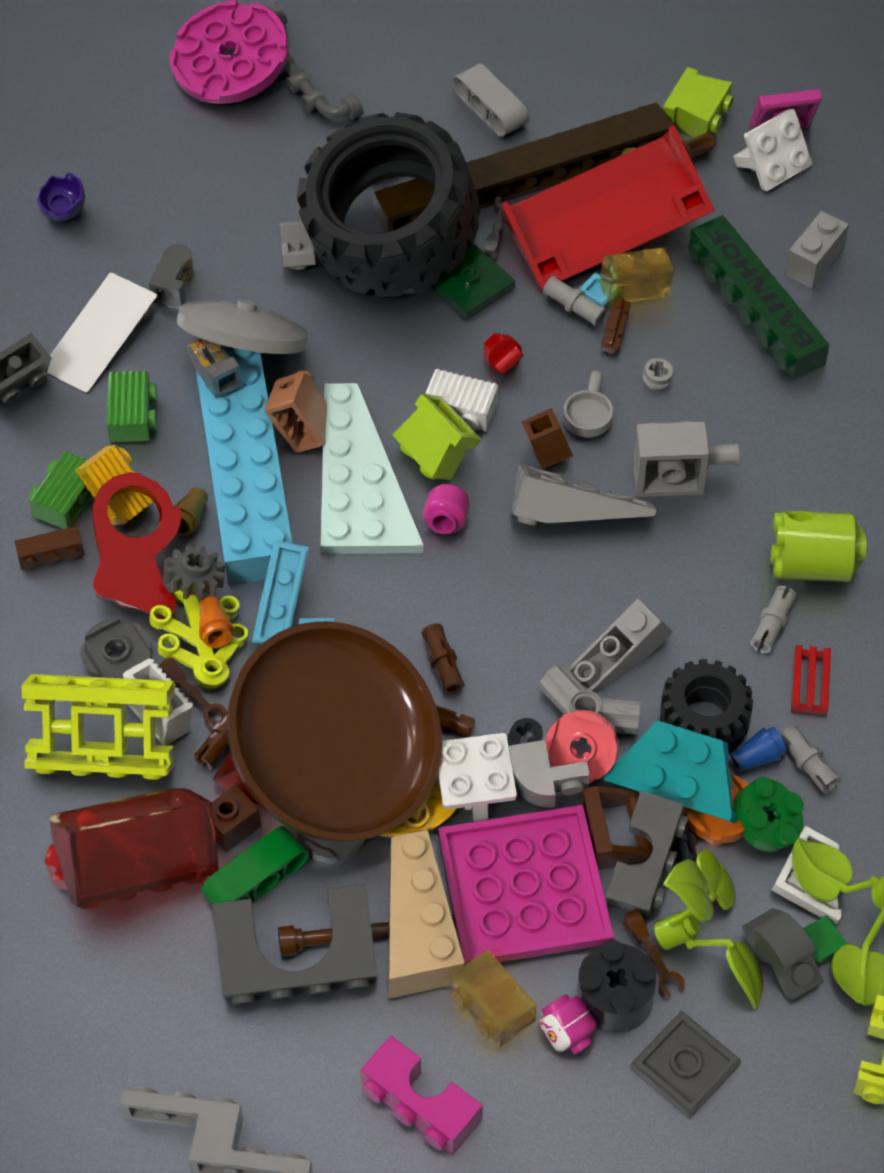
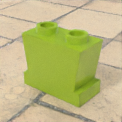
M687 67L665 102L663 111L671 124L675 125L676 129L694 138L706 132L716 134L721 126L723 114L730 112L734 102V96L731 95L732 82L698 75L699 70Z
M421 393L414 403L418 409L392 436L401 444V451L407 456L414 458L420 465L419 469L426 477L432 480H452L468 449L474 450L481 441V438L441 396Z

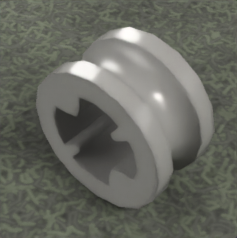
M652 358L644 366L642 380L649 388L659 390L666 388L671 382L673 367L666 359ZM654 371H661V377L654 376Z

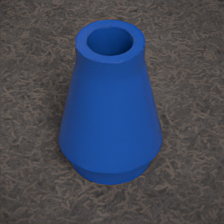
M775 727L767 730L762 728L736 751L730 753V757L737 770L741 773L753 767L781 760V755L787 752V748Z

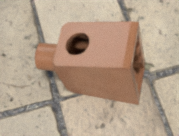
M304 370L278 379L274 383L265 407V413L295 454L325 445L327 404L313 383V375Z

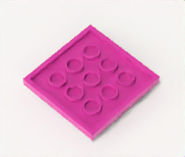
M583 805L438 828V839L458 941L465 963L464 968L601 946L605 941L614 940Z

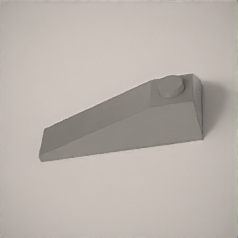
M523 464L518 466L511 509L513 514L518 516L517 520L522 523L536 526L538 521L543 523L655 516L657 509L650 502L615 491H607L606 495L599 494L600 489L592 486V484L580 481L570 485L567 484L568 481L563 479L560 474Z

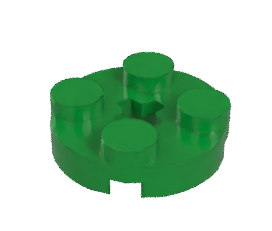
M762 776L742 788L736 794L733 804V810L736 811V822L741 820L742 826L746 830L742 835L757 849L769 853L785 849L796 842L803 830V800L797 793L790 792L781 783ZM763 809H767L772 814L773 820L771 822L768 820V814Z

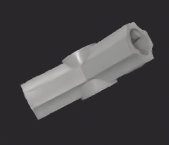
M554 666L539 681V688L563 714L576 710H590L602 715L608 722L612 723L616 728V733L637 735L641 702L600 698L595 692L586 690L564 666Z

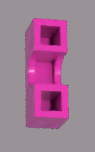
M391 1035L360 1069L364 1093L377 1103L383 1101L393 1109L394 1116L404 1125L410 1127L413 1124L424 1133L425 1140L437 1150L444 1148L454 1155L483 1120V1105L453 1082L441 1094L434 1097H423L414 1092L411 1086L421 1075V1058Z

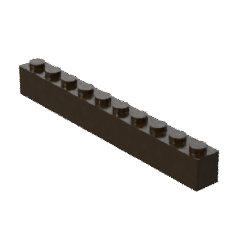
M658 102L466 162L478 196L479 208L481 210L495 205V199L498 196L501 197L502 203L558 185L663 137L667 133L668 128L673 125ZM414 178L373 192L374 214L384 232L397 230L414 221L430 203L435 187L428 182Z

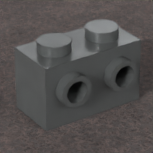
M32 333L0 352V404L3 402L5 404L13 402L20 396L23 389L28 386L34 388L47 378V371L52 358Z

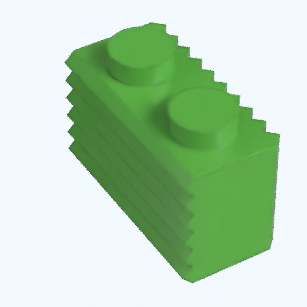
M146 370L143 372L130 371L128 373L124 371L121 373L118 371L117 373H109L107 430L110 442L150 441V430L156 429V411L151 409V403H157L156 383H150L149 372Z
M64 451L58 461H51L46 471V478L41 485H35L29 495L33 517L62 529L74 526L75 521L78 520L82 511L85 510V506L92 499L91 492L83 484V481L75 471V469L87 461L85 458Z

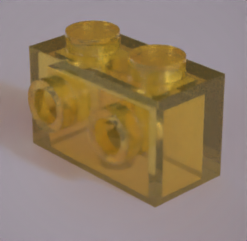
M665 247L622 254L616 253L604 256L599 284L603 294L607 296L608 306L612 305V302L617 301L618 297H622L625 301L629 302L668 297L675 270Z
M488 949L451 975L450 996L453 1002L461 1011L468 1010L475 1019L474 1023L479 1033L486 1040L492 1038L499 1048L536 1021L537 1005Z

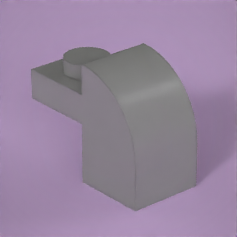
M545 740L509 746L515 787L519 794L528 802L536 806L551 808L555 807V793L561 792L563 795H574L582 792L583 788L589 787L590 775L587 761L550 767Z

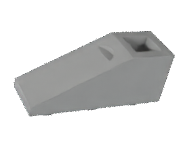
M638 598L567 670L586 690L597 693L648 658L673 631Z

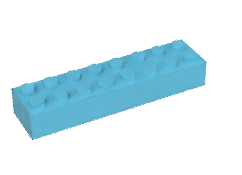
M220 345L228 356H233L239 364L242 386L215 399L197 371L196 375L228 585L265 580L274 540L292 543L273 425L271 419L265 413L268 395L260 352ZM226 376L219 379V385L229 382L230 377Z

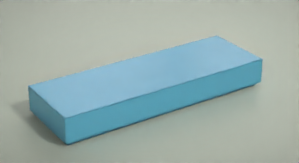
M274 540L251 643L261 645L278 632L291 627L309 547Z

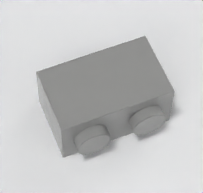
M821 210L789 249L785 276L813 289L843 252L849 224Z

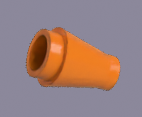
M215 596L204 597L199 602V637L208 647H224L231 641L234 627L221 607L219 599Z

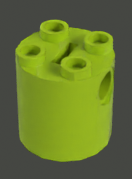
M782 511L781 513L774 512L773 533H776V544H771L770 564L773 565L774 578L798 581L850 582L853 573L865 561L867 549L866 534L852 513Z

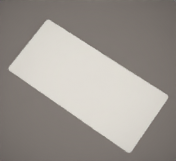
M109 273L50 354L52 359L47 374L86 393L89 392L155 300L157 294L114 273Z

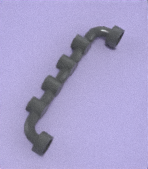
M277 2L267 7L280 18L283 26L288 23L285 12ZM288 52L287 61L279 76L287 72L289 77L286 78V82L292 93L296 94L302 91L305 94L301 96V100L309 113L317 109L328 118L339 119L348 116L351 120L364 114L362 104L353 92L341 98L342 105L330 106L326 102L319 88L315 89L305 71L300 70L295 65L292 56Z

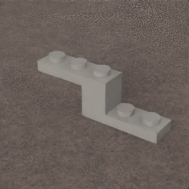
M137 1087L135 1090L123 1089L120 1106L124 1119L195 1128L189 1157L192 1173H313L311 1160H307L303 1155L287 1152L283 1153L282 1156L266 1154L265 1151L254 1147H246L242 1151H238L243 1115L241 1104H236L229 1098L197 1099L193 1094L186 1092L166 1095L159 1094L156 1090L148 1087Z

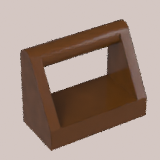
M602 786L583 788L581 805L584 807L598 870L614 868L617 861L632 865L644 863L650 858L653 847L643 837L634 835L637 847L611 844L603 809L627 805L631 820L639 797L638 791Z

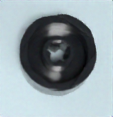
M617 940L605 941L601 946L588 953L579 969L577 997L583 1000L596 1020L597 1029L615 1033L616 1030L628 1029L629 1031L637 1028L647 1019L653 1006L656 968L642 951L631 945L620 943Z

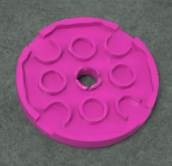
M237 0L221 2L199 11L183 24L176 34L177 41L173 50L170 49V65L179 86L193 98L214 104L242 102L270 86L278 77L287 61L289 41L280 18L266 6L253 2L252 5L238 4ZM227 49H236L233 52L234 56H231L230 54L223 55L224 51H226Z

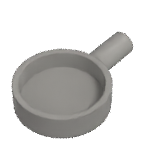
M591 372L587 390L573 393L564 403L563 422L566 428L577 436L590 438L602 435L612 424L613 405L604 394L600 393L603 381V374L601 372Z

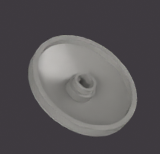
M238 299V302L209 300L184 303L179 306L176 320L180 328L196 337L216 344L252 352L269 354L298 353L305 350L308 339V332L301 325L276 312L258 307L256 302L246 299Z

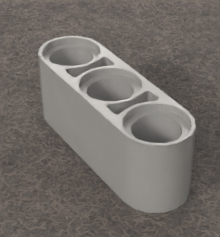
M477 64L453 78V87L460 99L498 136L504 137L529 122V114L525 105L484 65Z

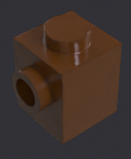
M552 408L521 421L542 469L558 464L573 456Z
M237 785L201 809L204 824L201 826L204 835L212 844L218 842L226 852L261 827L258 807Z

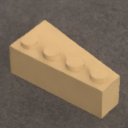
M428 830L391 837L388 999L461 984L463 982L465 963Z

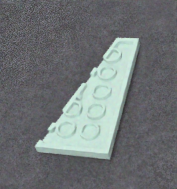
M324 384V399L327 404L322 466L321 554L424 553V545L358 384Z

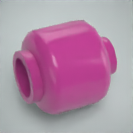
M441 484L434 487L428 493L423 510L424 522L428 528L439 534L459 532L465 526L470 508L469 497L465 491L451 484Z

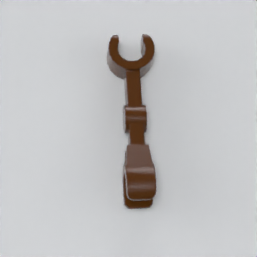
M167 658L159 664L162 673L167 674L166 678H171V681H174L175 688H180L190 702H194L204 712V723L208 729L215 723L210 718L212 715L218 714L222 718L227 713L226 708L218 703L209 704L201 696L199 690L186 681L185 675L172 658Z
M634 909L627 912L624 916L623 926L635 942L642 946L644 954L654 964L656 972L660 977L658 985L660 996L666 1000L670 999V992L665 987L667 982L675 983L680 993H682L685 986L683 977L676 972H669L658 948L649 939L645 921L639 910Z

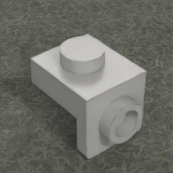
M303 222L281 223L280 235L283 267L304 269L309 265H315L314 247Z

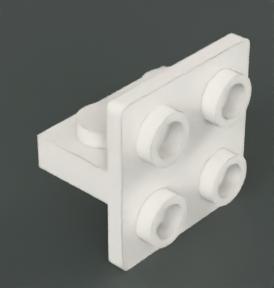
M787 109L744 135V139L748 148L733 156L737 167L750 168L751 171H756L761 189L764 191H769L812 165L794 109Z
M505 733L442 741L438 776L444 809L464 807L465 810H472L473 821L477 822L488 820V804L516 800L517 793L507 735Z

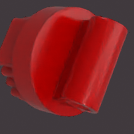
M494 333L483 343V352L487 364L494 371L502 374L514 369L524 356L520 344L507 334Z

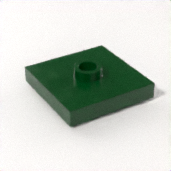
M473 244L472 247L466 248V256L463 261L449 275L446 272L442 273L438 282L431 287L464 318L468 319L513 290L516 280L476 244Z

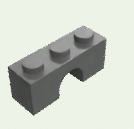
M640 791L629 829L631 834L648 840L653 847L650 858L640 865L632 866L617 861L606 894L607 904L629 911L637 909L641 915L647 917L651 916L653 908L660 909L666 892V888L661 886L664 873H670L674 868L678 852L672 851L676 837L683 838L689 817L684 816V804Z

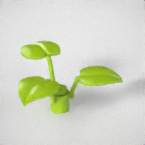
M798 838L793 847L792 865L798 883L807 894L820 901L832 902L837 898L840 891L849 894L871 887L872 901L878 908L882 909L863 942L862 949L852 944L844 945L836 951L831 963L833 976L839 986L857 1003L864 1006L873 1005L877 994L884 996V954L869 951L872 941L884 922V875L880 879L872 876L867 881L847 885L852 879L853 871L850 861L841 851L827 844L808 842Z
M704 849L698 853L697 864L690 859L678 863L667 876L663 885L675 892L688 909L655 922V935L665 950H670L684 943L688 949L696 946L726 947V957L729 966L751 1002L753 1010L759 1007L762 998L763 974L761 966L749 946L742 940L734 943L732 939H696V934L701 931L699 921L706 923L713 917L712 902L716 899L721 908L727 910L734 905L736 896L733 881L726 868L711 850Z

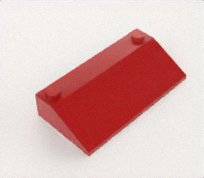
M675 125L668 128L667 133L663 137L512 206H509L508 202L502 203L500 212L514 242L541 291H543L546 282L552 276L557 277L560 281L567 280L709 215L715 210Z

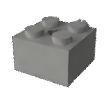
M705 421L637 424L633 458L636 497L703 495L709 465H739L738 443L708 445Z

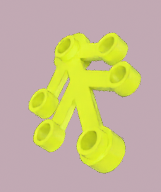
M181 590L171 593L178 603L184 604L190 627L172 618L168 607L163 605L153 607L149 619L151 626L171 633L164 634L159 638L158 653L162 657L172 658L191 668L194 678L201 687L209 690L217 689L227 681L229 667L226 663L238 648L246 644L248 629L242 624H232L234 627L233 634L238 633L242 637L236 638L232 636L231 641L224 647H221L214 655L213 649L208 647L199 637L200 608L196 595H190L189 598L183 599V592ZM223 596L219 600L220 605L229 620L233 619L238 615L240 603L234 596ZM229 605L232 606L234 609L229 610L224 608L223 606ZM162 615L165 619H157L155 616ZM178 638L196 647L199 656L179 647L180 641ZM172 644L174 647L166 648L163 645ZM207 669H213L215 672H210Z

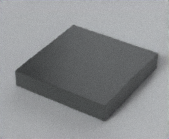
M680 1011L634 1059L630 1069L688 1119H691L740 1066L741 1059L683 1011Z

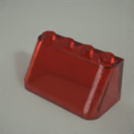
M174 788L60 812L49 818L51 836L70 901L82 909L99 907L102 904L101 901L114 898L116 900H130L137 897V893L148 890L152 892L168 891L172 889V885L182 882L187 884L202 883L207 880L208 876L213 875L219 870L212 802L190 789Z

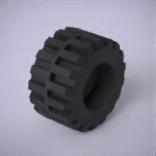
M699 659V664L696 665L692 661L687 662L684 665V670L678 667L673 671L672 678L668 677L665 682L659 719L661 722L722 740L728 743V751L731 753L734 751L735 745L740 746L744 741L745 734L747 735L753 708L751 687L746 686L747 679L742 674L735 675L736 669L731 665L727 668L722 667L723 662L715 660L714 664H709L707 659ZM696 702H709L720 707L723 713L716 716H703L691 710L689 705Z

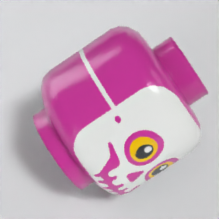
M566 993L541 1010L543 1016L539 1021L540 1028L556 1051L563 1052L571 1049L572 1053L576 1054L593 1043L589 1035L596 1030L597 1022L580 997L569 998Z

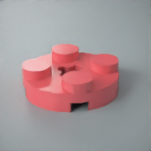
M576 710L565 713L550 727L545 739L551 765L555 767L587 761L590 775L589 783L600 779L611 770L618 757L619 741L615 726L602 715L590 710ZM581 737L587 739V744L592 747V750L586 751L583 756L577 755V748L572 746V742L579 741Z

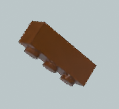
M78 526L14 541L21 570L85 555Z

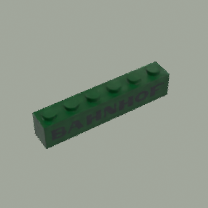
M721 215L692 228L688 244L691 258L700 263L708 279L716 283L722 291L725 300L729 304L732 303L739 312L743 323L747 326L749 325L756 333L760 344L769 349L775 357L779 368L785 370L794 380L826 365L830 344L726 217Z

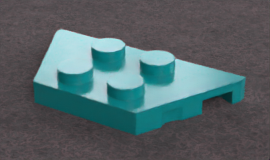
M657 720L612 767L604 778L607 782L638 792L643 791L684 804L686 808L735 823L737 819L736 811L732 808L730 790L733 789L732 776L728 771V762L730 761L728 743Z

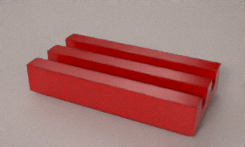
M803 645L795 646L791 712L827 715L831 648L817 651V647L810 646L809 650H804ZM802 659L809 660L806 704H800ZM816 661H822L820 706L814 705Z

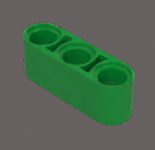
M285 826L277 827L211 875L203 884L201 892L212 905L251 899L253 905L303 867L309 858V852Z

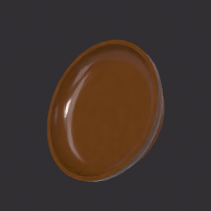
M316 621L302 623L278 632L261 644L248 658L237 677L230 696L227 712V735L232 759L238 774L248 791L263 809L285 826L301 834L316 839L336 842L358 841L382 835L408 820L419 809L433 787L441 761L442 732L432 694L420 673L406 656L392 644L370 631L346 623Z

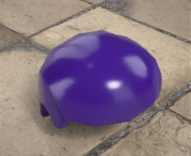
M66 172L63 177L50 176L39 189L37 196L41 213L52 220L60 222L76 217L82 211L85 203V192L81 180L70 172Z

